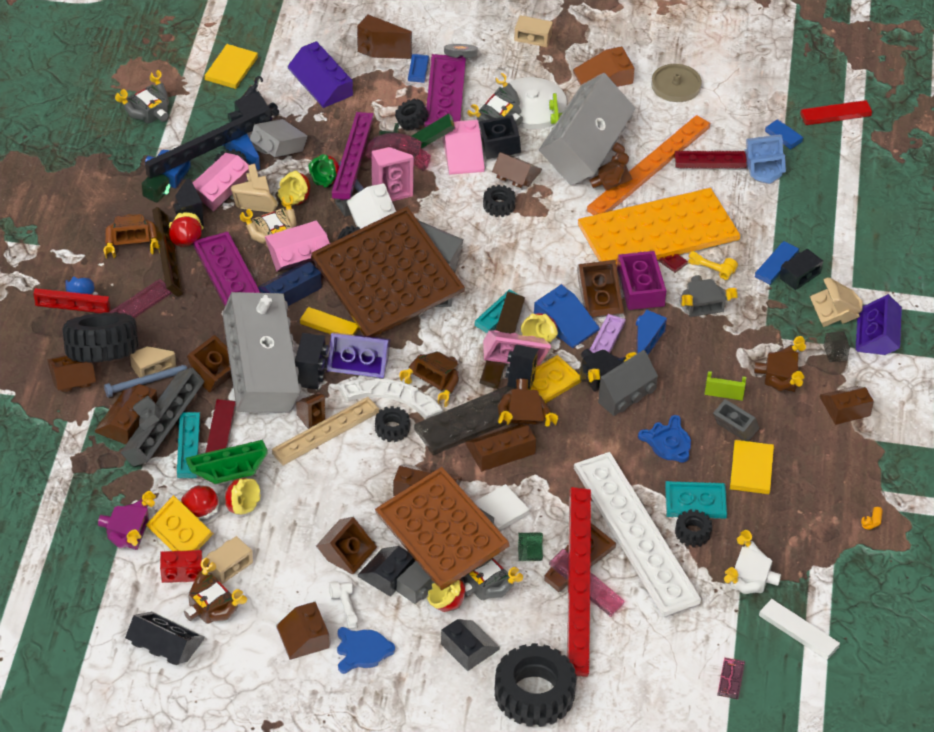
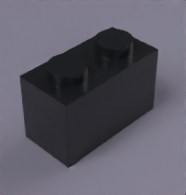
M809 249L801 253L799 252L794 258L782 264L780 279L796 291L821 274L823 260Z
M516 344L514 350L509 352L507 362H510V367H507L505 378H508L507 386L516 388L517 379H527L528 390L531 389L535 380L539 349Z

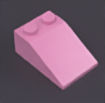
M478 120L454 122L455 129L442 136L449 175L484 172Z

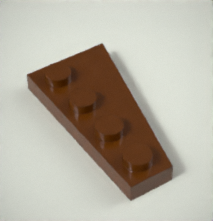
M592 523L590 568L616 548V542ZM569 545L566 546L561 557L557 558L544 575V581L557 592L568 586Z

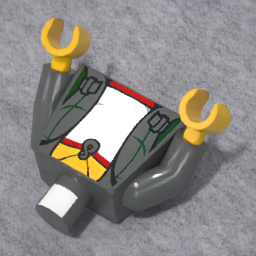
M159 70L156 71L158 78H155L152 72L150 74V80L156 86L151 84L127 98L128 93L124 89L120 91V94H116V101L123 103L122 106L131 118L139 119L146 123H151L157 119L161 122L167 120L169 100L164 84L160 82L162 74Z
M501 73L504 81H499L497 77L495 81L497 84L503 85V88L499 87L480 110L477 105L472 104L471 108L475 110V113L470 110L467 113L470 117L476 116L478 121L513 115L518 126L523 121V117L519 115L521 113L519 107L520 100L512 85L506 82V75Z
M491 558L464 576L465 597L474 593L480 600L502 598L514 586V582L523 580V574L518 573L519 569L517 567H512L507 572L494 558Z

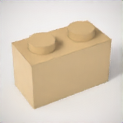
M520 15L515 26L514 41L547 47L552 35L553 22Z
M237 536L226 541L221 547L211 551L205 557L210 559L207 567H209L211 562L216 564V569L208 573L212 574L221 584L253 563L252 550Z

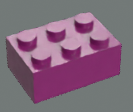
M655 251L619 254L617 273L628 310L665 306L667 290Z

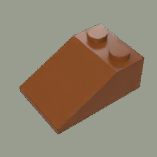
M621 46L606 49L574 68L573 73L580 86L605 73L619 87L633 84L635 68Z

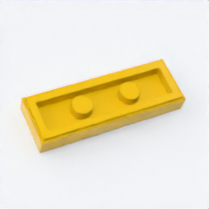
M310 307L306 309L300 318V324L330 335L333 332L356 335L359 330L356 323Z

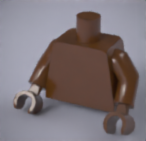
M616 142L612 150L616 154L612 156L611 161L599 167L598 175L589 179L593 189L603 185L605 190L632 180L626 166L629 161V155L624 153L625 147L620 143Z

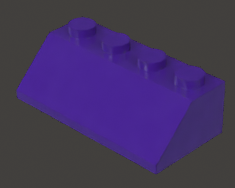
M317 41L301 47L288 65L289 71L322 108L353 96V80Z

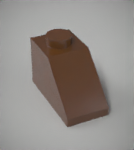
M312 394L296 402L297 416L308 429L325 420V396L323 394Z

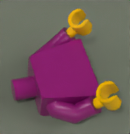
M147 491L143 494L142 499L136 503L114 507L111 516H99L98 526L107 529L108 539L119 549L129 547L138 550L147 527L146 524L149 522L147 507L155 505L153 499L156 496L151 491Z

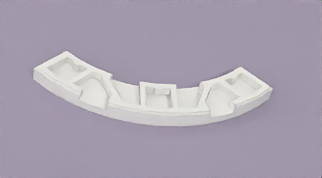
M375 378V380L363 381V379L339 384V391L347 402L366 397L387 398L399 401L413 408L425 421L443 415V409L432 397L418 391V388L406 383Z

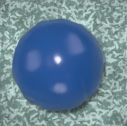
M73 276L70 282L68 280L65 281L66 292L93 295L94 282L90 278L78 279Z

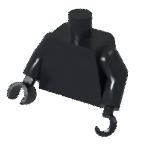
M257 76L254 79V85H250L244 95L234 102L235 111L228 113L229 122L267 105L260 92L257 91L258 79L263 82L261 76ZM274 102L267 105L271 110V121L272 116L279 115L278 106Z

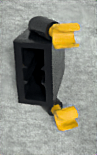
M585 349L581 353L583 359L579 368L580 380L588 382L594 392L600 389V379L603 375L637 353H628L625 357L620 358L603 349L595 353L590 349Z

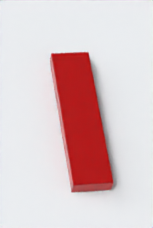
M867 100L801 109L800 115L805 125L868 117L872 116V110Z
M35 288L33 293L35 306L94 313H110L111 310L109 296Z

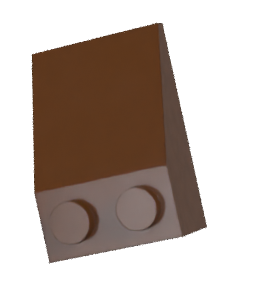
M367 14L357 25V52L372 58L411 59L412 31Z
M608 260L578 264L577 275L584 308L590 316L596 318L604 317L608 314H624L616 261Z

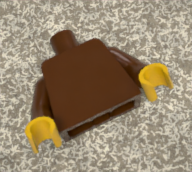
M802 336L794 339V345L791 344L783 350L768 353L766 363L755 362L754 373L765 374V385L771 386L778 391L787 390L795 392L796 386H802V380L805 377L801 371H798L799 352H797V350L804 351L806 349L805 340Z
M517 379L516 389L507 392L497 405L499 413L498 423H507V425H538L545 419V426L549 427L550 422H553L555 426L557 425L558 416L550 411L542 396L539 395L538 390H528L527 379Z

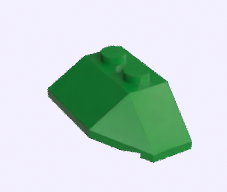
M262 439L186 457L185 459L190 472L213 484L255 475L268 454V450Z

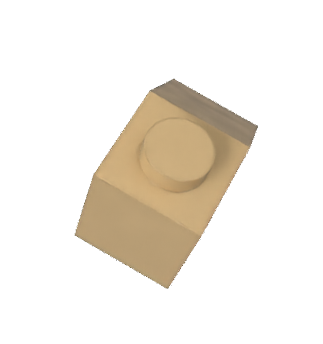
M145 347L136 350L134 354L130 355L131 367L139 378L176 367L175 353L173 351Z

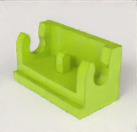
M708 371L705 395L743 401L746 377H742V382L711 378L712 372Z

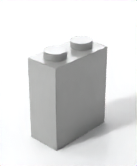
M280 119L255 124L250 141L272 156L278 157L302 152L308 136L285 120Z

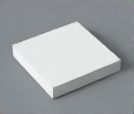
M506 484L474 502L479 508L494 517V526L499 531L530 513V509Z

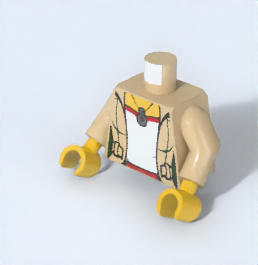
M291 195L289 196L290 203L285 202L284 196L281 203L286 207V210L282 208L253 218L252 221L253 213L250 209L246 210L248 217L243 212L240 214L241 221L247 223L246 227L254 241L264 244L268 248L265 236L296 227L295 212L291 208L293 203Z

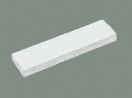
M773 599L759 613L760 617L826 660L840 646L838 641Z

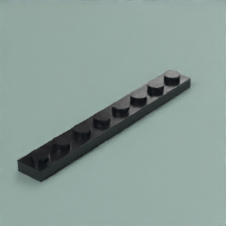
M266 105L146 161V175L152 179L252 132L255 124L271 121L270 108Z

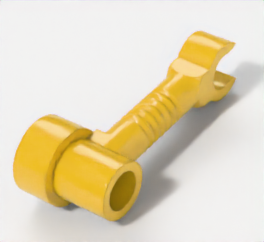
M691 251L688 256L690 258L688 263L714 269L720 272L719 276L724 280H728L738 267V263L732 258H726L723 264L720 265L703 258L694 251Z

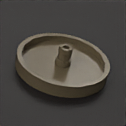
M667 64L659 67L653 73L651 82L655 94L670 102L692 100L700 93L702 84L699 73L683 64Z

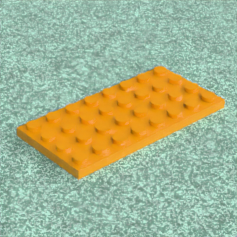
M711 187L578 219V226L598 261L615 260L616 267L619 254L655 251L656 258L659 260L669 255H680L740 240V233Z

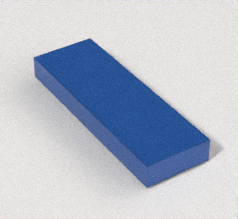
M783 241L755 272V278L771 285L780 275L782 264L794 258L799 253V248Z

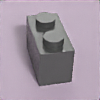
M726 399L723 400L713 413L718 425L744 441L749 442L759 430L754 416Z

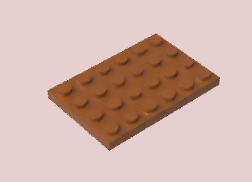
M440 467L375 509L378 517L441 591L510 547L509 541L443 467Z

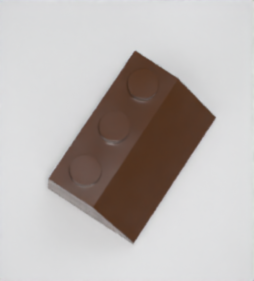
M141 384L124 390L96 427L95 433L127 444L139 427L140 416L133 409V406L146 396H149L156 404L158 401L157 390Z
M517 424L465 441V444L480 471L483 472L534 455L536 438L528 425Z
M409 464L400 465L393 480V496L398 495L425 478L434 470ZM449 474L460 486L462 477Z

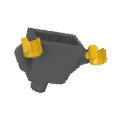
M695 275L691 278V282L687 284V289L683 291L679 303L681 306H688L689 317L724 312L726 300L730 301L731 298H738L737 288L724 290L719 285H716L714 280H702L700 275Z

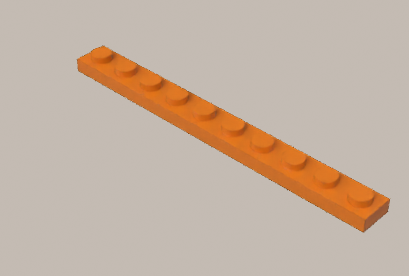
M698 115L693 117L629 171L632 180L606 190L587 206V212L597 215L612 211L674 159L675 151H683L710 128V122Z

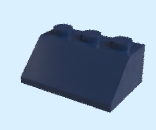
M311 262L299 264L258 286L260 293L284 294V300L290 306L322 288L321 272Z

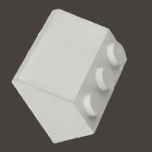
M384 183L366 187L347 200V205L355 224L360 229L396 212Z

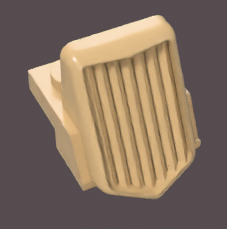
M255 164L248 165L250 172L246 173L248 182L231 187L236 206L239 209L275 211L278 206L277 201L269 191L266 176L258 177Z
M832 278L823 279L826 290L810 296L823 327L840 320L842 324L860 317L858 313L862 312L863 301L852 289Z

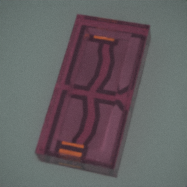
M724 657L717 696L738 700L745 661Z

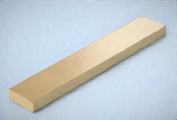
M366 397L272 448V454L282 465H285L379 413V408L369 397Z

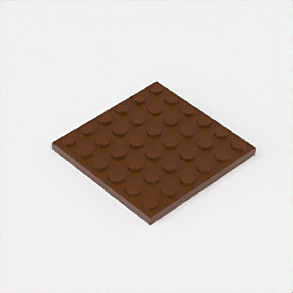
M408 206L311 253L312 260L363 335L367 337H375L465 292L464 285Z

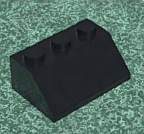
M151 611L133 615L125 638L132 641L131 644L133 646L144 647L149 650L150 654L167 658V662L179 665L180 663L188 662L204 641L205 636Z

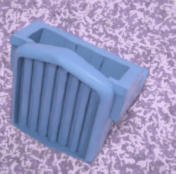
M781 134L746 139V149L744 151L751 177L757 181L770 184L780 178L782 173L786 172Z

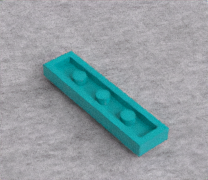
M182 412L180 415L177 478H197L196 474L190 472L185 458L198 455L200 412Z

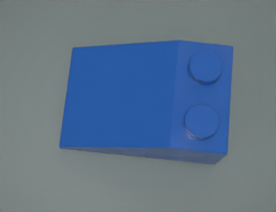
M562 284L534 302V314L543 313L553 318L557 324V337L571 348L576 347L600 330L575 294Z

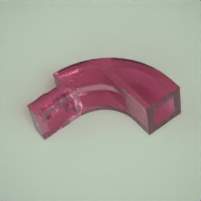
M387 133L375 137L368 143L365 155L372 160V151L390 147L413 155V164L422 171L428 168L431 155L420 148L421 141L401 133Z

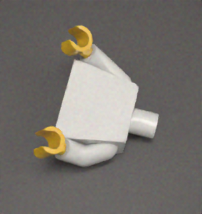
M742 531L741 535L737 537V542L740 545L745 544V547L741 549L735 568L730 567L725 571L727 575L724 577V581L731 583V589L739 590L743 594L763 593L766 583L778 586L781 574L771 571L772 560L761 552L753 541H750L752 539L750 531Z

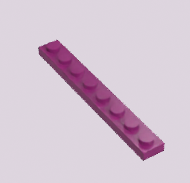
M356 112L332 190L333 199L345 200L351 198L373 124L374 113Z

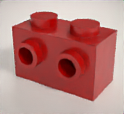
M202 550L160 551L162 583L194 582L198 573L203 571L201 567V561L203 560Z

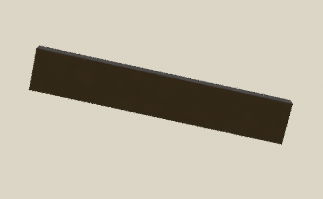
M156 207L152 212L166 289L176 297L183 295L174 243L169 235V215L159 207Z
M507 291L495 331L509 334L515 333L525 300L524 296ZM486 360L479 383L498 389L505 363Z

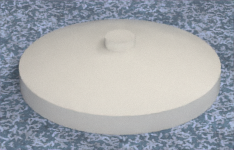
M524 77L509 82L517 92L520 100L519 107L521 113L519 115L523 117V121L517 126L519 128L543 129L554 125L550 121V114H553V110H549V100H552L553 93H557L558 113H563L566 109L567 100L563 90L551 81L536 77Z

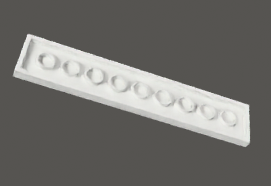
M608 452L575 463L574 470L585 488L591 489L592 500L663 617L700 604L701 598L612 454Z

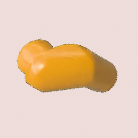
M874 507L872 517L867 516V519L865 517L861 519L862 527L866 530H871L880 526L883 509L881 507Z

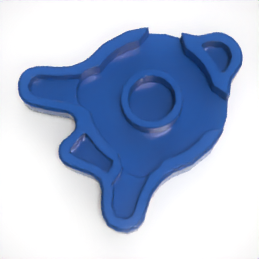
M678 415L671 416L667 426L657 422L651 430L639 431L638 438L648 443L659 457L678 462H686L689 459L691 439L687 432L681 428V418Z
M341 627L337 631L338 638L342 641L337 647V653L346 656L338 664V670L342 674L358 667L373 668L378 666V662L383 658L385 660L388 656L395 653L394 643L388 641L377 631H352L346 627Z

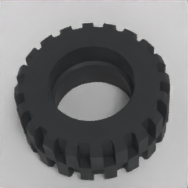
M104 312L78 316L65 322L62 328L65 354L73 361L103 362L121 359L134 354L139 346L136 320L131 315L125 313Z
M532 643L531 646L525 644L519 646V649L514 648L510 650L508 655L506 654L501 658V662L496 668L494 696L495 701L498 702L499 709L502 712L505 711V716L509 719L514 718V722L518 724L525 723L529 727H533V725L543 727L546 723L551 725L557 722V718H564L573 706L577 678L573 664L569 663L570 659L566 655H561V651L556 648L554 650L550 649V646L545 644L543 646H538V643ZM540 677L549 681L554 687L544 693H530L521 689L517 683L524 678Z

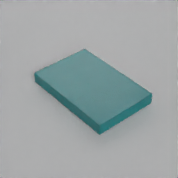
M665 482L666 517H678L684 511L688 512V510L692 509V512H695L696 509L699 510V513L705 512V516L708 515L710 518L726 519L725 483Z

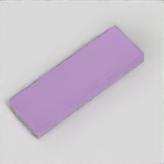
M608 314L590 350L595 353L603 349L611 353L625 325L626 319Z

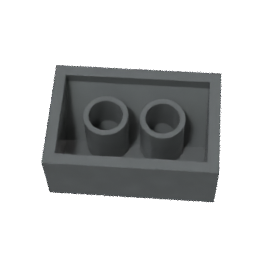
M418 220L455 273L464 239Z
M642 350L601 377L598 403L613 416L624 412L630 405L638 403L644 396L656 390L658 375L646 351Z

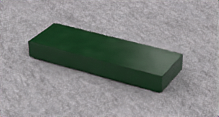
M447 114L405 139L408 152L412 155L453 131L455 126L452 116Z

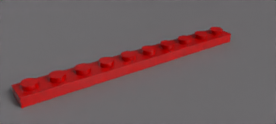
M571 487L569 491L567 657L570 659L569 663H572L575 668L576 676L588 677L591 489Z

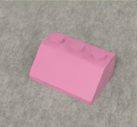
M390 147L372 151V186L384 183L391 201L412 197L413 155Z
M229 153L222 155L193 182L201 201L212 211H215L232 195L231 187L233 185L245 183L248 180L246 173H250L248 164L238 155Z
M317 221L265 236L276 271L312 261V252L330 244L327 234Z
M488 331L483 340L484 360L510 364V362H507L508 354L518 344L539 349L537 367L544 360L551 349V345L545 339L535 336Z

